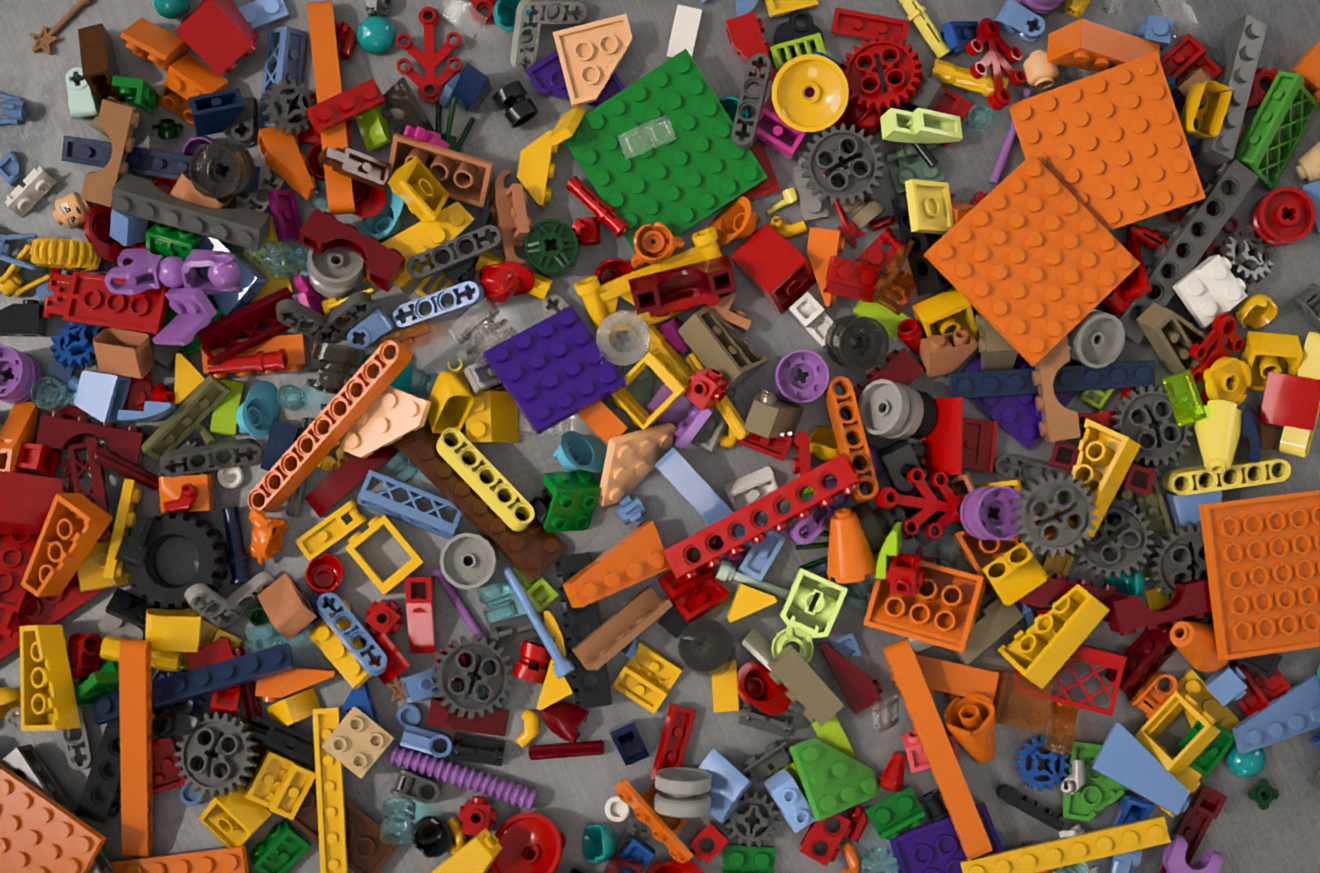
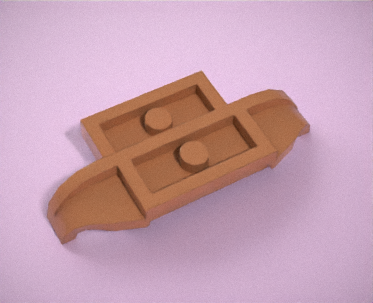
M510 168L503 170L496 177L493 197L489 200V206L492 214V225L497 227L502 235L501 244L496 249H501L506 262H516L525 266L526 261L517 257L515 250L523 246L522 240L531 229V219L527 216L526 212L528 198L526 192H523L522 183L512 184L508 188L504 187V179L512 174V169Z

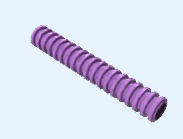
M400 743L394 745L389 758L390 765L392 766L397 764L398 768L403 766L407 771L412 769L413 773L418 771L422 776L427 774L428 778L433 776L437 781L442 779L443 783L451 782L450 785L452 786L458 784V788L464 786L467 791L473 789V793L479 791L482 796L488 794L489 798L494 796L497 801L503 799L504 803L512 802V806L518 804L521 809L523 806L527 807V811H530L534 805L537 795L536 788L530 790L527 785L524 788L521 787V783L515 785L512 780L509 783L506 782V778L500 780L497 775L494 778L491 777V773L485 775L482 770L476 772V768L470 770L467 765L461 767V763L455 765L451 760L446 762L445 758L440 760L435 756L431 757V754L427 753L425 755L421 751L416 752L414 749L410 750L406 747L399 746Z

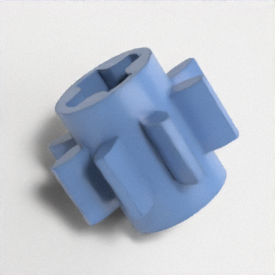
M627 494L619 501L621 506L616 511L625 525L632 522L634 527L645 521L642 515L647 511L637 496L631 499Z

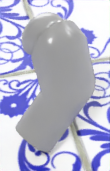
M1072 759V773L1060 784L1061 791L1068 795L1076 793L1086 782L1085 759Z

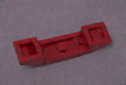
M390 444L374 451L372 455L366 458L353 455L317 485L304 499L321 518L335 507L342 498L361 484L369 470L375 472L381 469L399 453Z
M1204 784L1189 803L1172 834L1181 835L1187 841L1186 863L1191 862L1212 819H1217L1228 798L1226 795ZM1162 859L1157 873H1166Z

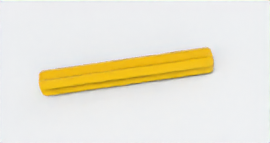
M691 353L686 357L685 361L693 373L696 370L705 369V366L700 363L695 353ZM725 395L716 404V408L736 438L742 440L750 432L743 429L745 422L727 395Z

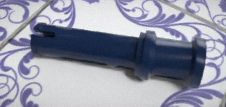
M239 507L223 508L222 512L229 548L227 564H230L232 575L230 585L247 583L253 577L250 576L248 566L250 556L245 553Z

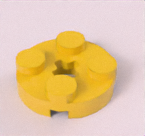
M1227 356L1219 358L1203 374L1209 401L1226 400L1234 402L1238 406L1247 396V394H1244L1246 387L1251 386L1250 369L1244 361H1240L1238 358ZM1230 378L1231 381L1228 382V388H1227V387H1226V382H1227V379Z

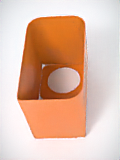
M214 474L158 477L161 513H166L164 502L178 499L182 491L181 487L187 483L197 488L198 496L189 510L180 512L215 510Z

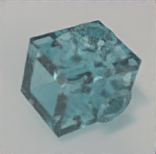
M271 623L245 629L247 640L244 643L247 654L284 644L282 634L277 632Z
M876 846L875 849L867 848L866 855H862L860 870H862V873H897L899 863L895 862L896 857L890 853V849ZM884 864L883 872L876 871L877 865Z

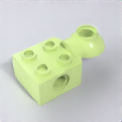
M799 568L779 613L787 626L786 629L780 631L773 639L771 647L773 658L785 649L787 643L795 641L799 644V655L808 664L814 651L812 638L828 637L848 589Z

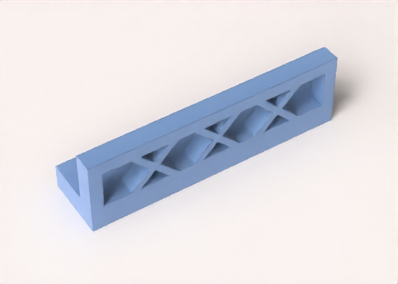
M289 26L268 29L261 102L268 99L264 93L267 90H271L270 86L274 83L279 85V81L285 79L287 84L292 79H295L297 86L302 83L307 32ZM277 35H280L279 43L276 46ZM277 61V67L273 71L274 63ZM290 91L280 92V94H282V93H284V94H286V95H290V94H291ZM290 101V102L288 103V104H289V108H288L289 111H288V113H290V112L292 111V110L290 109V107H291V102H292V101ZM260 104L258 128L276 126L275 123L267 124L269 115L265 116L262 114V112L267 110V107ZM290 119L288 122L297 123L298 120Z
M372 470L368 471L357 497V504L449 540L454 537L462 513L450 501ZM373 478L382 482L385 490L376 494L368 491L367 488ZM399 489L404 490L409 500L402 503L394 501L391 492ZM423 498L430 501L433 509L422 512L418 510L415 502ZM445 508L457 511L453 523L443 520L439 511Z

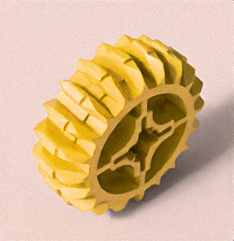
M38 238L32 241V247H30L31 263L43 268L92 272L98 270L99 263H101V257L89 242L63 238Z

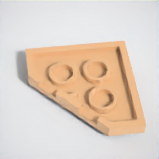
M627 14L553 32L572 107L597 101L633 41Z
M388 386L343 436L339 449L360 458L372 455L374 451L383 446L386 447L403 438L402 436L423 427L432 402Z
M669 422L646 428L645 430L609 438L600 483L602 490L598 499V503L602 507L618 503L624 496L629 495L654 468V465L670 451L676 430L673 424Z

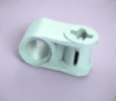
M80 67L70 69L65 79L68 91V105L73 119L95 116L100 112L99 102L86 80L80 81V77H83L82 68Z

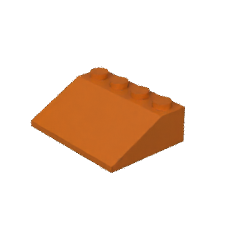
M920 560L921 570L925 571L924 585L919 586L916 596L890 593V583L886 582V579L876 578L863 623L864 626L964 653L986 588L987 580L984 577Z

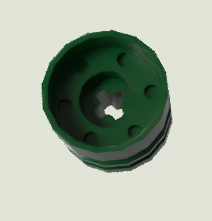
M546 219L538 222L529 230L530 232L525 238V252L530 265L537 273L545 277L558 278L567 275L575 268L579 260L580 248L575 232L568 224L560 220ZM554 242H556L557 250L554 251L551 249L549 252H547L548 248L546 244H553Z

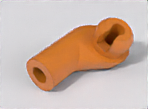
M847 842L840 846L849 867L842 870V873H860V858L852 842Z

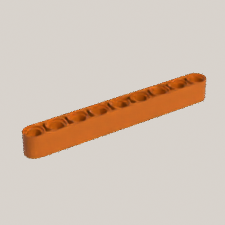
M332 0L307 3L317 104L343 92ZM346 122L320 133L322 151L326 147L334 150L337 148H349ZM324 164L329 212L333 215L356 213L352 178L338 174L332 170L333 166Z
M388 340L378 347L253 488L247 499L250 509L273 513L284 504L409 364L412 358V351L409 346Z
M906 638L884 647L885 657L967 859L972 860L993 851L908 639Z
M122 639L119 647L122 855L150 857L153 849L150 640Z

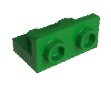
M113 75L112 86L119 91L120 95L127 97L126 100L135 102L148 115L154 114V108L157 109L159 104V95L144 79Z
M158 222L145 231L146 249L154 255H163L164 259L169 256H177L185 260L193 249H197V244L203 240V235Z
M110 660L99 671L89 675V678L84 683L75 687L77 707L93 706L92 698L110 694L119 686V667L117 661Z
M1197 720L1190 732L1180 742L1174 754L1177 756L1205 726ZM1218 722L1214 725L1221 732L1189 765L1206 778L1235 742L1233 733Z
M910 785L901 788L899 793L894 792L864 808L880 839L886 838L887 840L900 834L899 830L906 826L912 828L923 822L922 818L926 816Z
M283 819L271 828L269 835L262 842H258L252 848L250 854L252 867L260 873H286L311 845L307 839L291 828L288 820Z
M727 843L723 848L722 873H774L775 846L758 847L757 845H751L749 848L744 844Z

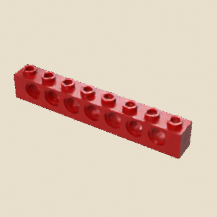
M842 453L667 548L663 553L676 579L685 578L686 581L700 575L698 570L706 566L708 569H711L722 563V557L728 554L733 557L743 552V546L748 543L758 544L767 538L765 534L773 530L777 533L789 527V521L795 518L802 520L812 514L811 509L819 505L821 508H824L834 503V497L843 493L846 496L858 489L857 485L862 483V480L848 454ZM830 475H834L837 478V485L833 489H828L825 484L827 477ZM811 487L814 491V497L811 501L806 502L803 499V492L806 488ZM784 500H789L791 503V510L787 514H783L780 510V505ZM762 512H766L769 518L765 526H760L758 523V516ZM740 524H743L746 528V534L742 538H738L735 533L736 527ZM720 536L723 539V547L717 551L713 546V541L716 537ZM697 548L701 552V558L695 563L691 558V553Z

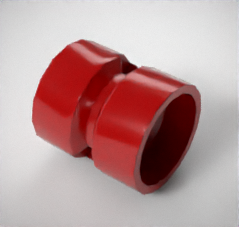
M523 640L519 655L522 658L516 661L512 675L530 682L544 684L548 671L545 666L550 664L552 657L544 645ZM530 661L537 663L535 668L529 666Z

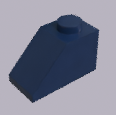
M466 63L452 94L457 97L456 105L465 112L470 109L476 113L491 92L492 87L486 75Z
M239 88L188 98L197 137L223 132L245 110Z

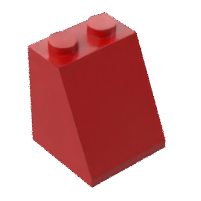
M203 0L182 20L175 30L219 76L224 71L228 73L233 71L239 64L237 59L242 55L248 57L257 48L255 42L259 37L231 0Z
M768 223L755 230L752 237L743 245L738 246L734 254L730 256L736 268L781 315L817 282L807 258Z
M0 471V534H40L56 493L67 492L66 488L63 487L64 479Z

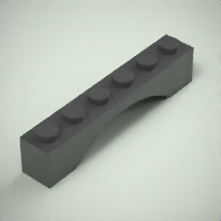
M1245 15L1229 24L1223 44L1226 53V74L1223 85L1232 88L1227 91H1233L1220 132L1216 137L1198 139L1194 154L1195 159L1214 168L1233 160L1267 29V24L1249 15Z
M125 174L112 188V210L256 251L260 249L269 237L271 214L249 208L218 209L189 204L164 193L150 180L130 174Z

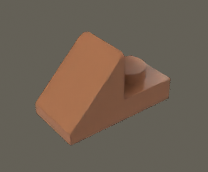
M737 292L720 298L719 303L715 306L703 305L702 309L710 307L730 326L747 333L752 322L747 319L749 315L736 309L734 313L729 311Z

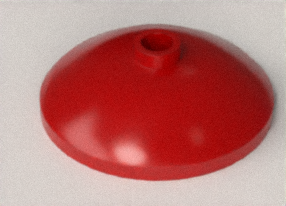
M533 812L517 814L505 821L494 836L497 838L502 849L491 864L493 873H555L558 869L563 852L562 838L556 825L545 816ZM536 852L535 857L531 859V854Z

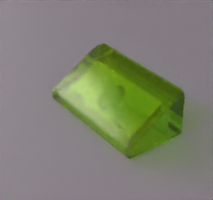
M1190 369L1163 379V384L1169 402L1173 406V413L1179 427L1207 418Z

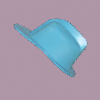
M391 187L384 189L386 204L383 210L376 216L363 218L359 226L360 233L372 236L380 243L397 235L401 230V220L399 217L403 210L404 201L392 191Z
M268 381L257 382L249 390L245 402L239 405L236 411V421L240 433H248L258 439L269 436L282 404L281 395L273 383Z
M567 431L561 436L560 444L554 452L553 458L558 460L562 467L570 472L586 470L601 473L604 468L607 448L596 438Z

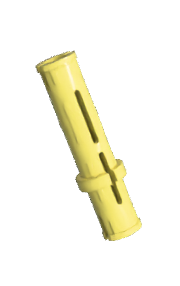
M899 0L909 15L907 17L910 22L913 21L937 59H941L952 50L949 49L925 13L926 8L921 6L917 0Z

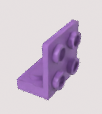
M170 288L165 293L170 307L178 315L152 341L155 344L185 346L193 341L194 335L200 329L207 327L211 323L210 319L218 312L201 288Z
M663 383L645 407V410L651 415L674 392ZM682 395L655 423L661 425L670 422L676 427L674 432L676 436L675 446L684 451L712 414L713 408L701 410Z

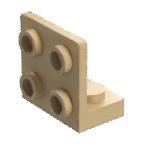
M354 706L322 744V748L361 779L393 741L395 735L388 729L385 731Z

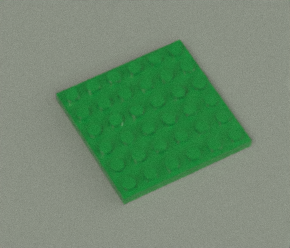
M684 49L585 114L573 136L564 141L601 200L607 206L611 205L615 209V213L629 225L624 236L634 252L633 237L636 231L643 225H654L656 222H662L670 229L673 236L678 237L768 178L749 148L741 150L734 146L731 137L733 122L687 49ZM739 136V140L744 141L742 136Z

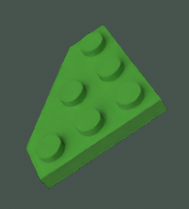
M810 738L789 747L815 821L826 819L882 794L873 769L816 738Z
M1071 740L1068 763L1071 764V767L1067 768V774L1069 776L1072 773V759H1085L1086 782L1076 793L1072 795L1064 794L1061 811L1062 818L1089 822L1098 812L1107 805L1110 806L1128 790V788L1090 768L1102 746L1101 744Z

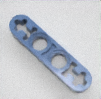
M472 281L454 285L395 307L392 312V321L398 327L412 328L479 304L484 298V289L479 283ZM470 288L475 289L476 293H473L472 297L465 296L461 298L460 294L469 293ZM448 294H452L454 297V304L450 308L444 305V298ZM429 302L431 303L432 311L429 315L425 316L422 313V306L424 303ZM404 312H406V313H413V312H414L415 315H416V316L411 315V316L406 317V318H405V321H402V320H401V317L404 316Z
M331 592L322 594L317 600L319 615L365 672L372 676L382 674L387 667L385 653L336 594ZM324 602L333 603V609L336 612L334 617L333 611L329 607L324 609ZM341 619H347L352 625L349 629L342 630L338 628L337 622ZM356 638H363L366 640L367 645L362 649H357L352 645V642ZM370 650V655L375 661L380 659L379 667L375 664L370 666L371 659L367 654Z

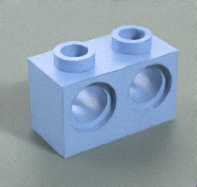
M782 769L763 782L785 821L795 833L815 821L809 804L793 777L785 769Z

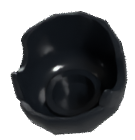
M429 815L421 818L415 823L411 831L412 843H414L415 849L421 851L427 858L440 857L448 851L452 844L449 826L443 819L437 816Z

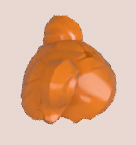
M656 222L654 225H643L636 231L633 237L636 253L631 257L632 268L640 269L646 266L647 263L657 264L661 260L668 259L673 252L685 248V242L682 238L673 236L670 229L662 222Z
M255 509L249 512V520L255 526L251 533V543L248 551L250 556L258 558V563L262 565L264 559L270 560L272 554L280 552V547L283 545V533H286L289 527L283 518L267 517L263 510Z

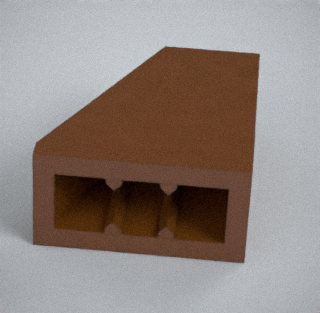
M103 23L78 29L83 77L100 106L102 99L109 96L118 101H125V96L120 95L119 91L112 86L113 75L120 76L112 40Z

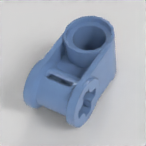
M1006 0L994 20L1000 29L1028 43L1037 41L1045 28V22L1041 16L1026 9L1014 0ZM1031 25L1036 27L1033 32L1028 31Z
M379 305L348 331L347 341L354 349H364L394 328L395 324ZM355 331H357V333L359 334L362 332L365 333V335L363 336L364 342L362 344H360L358 341L355 343L352 342V340L354 339L353 333Z

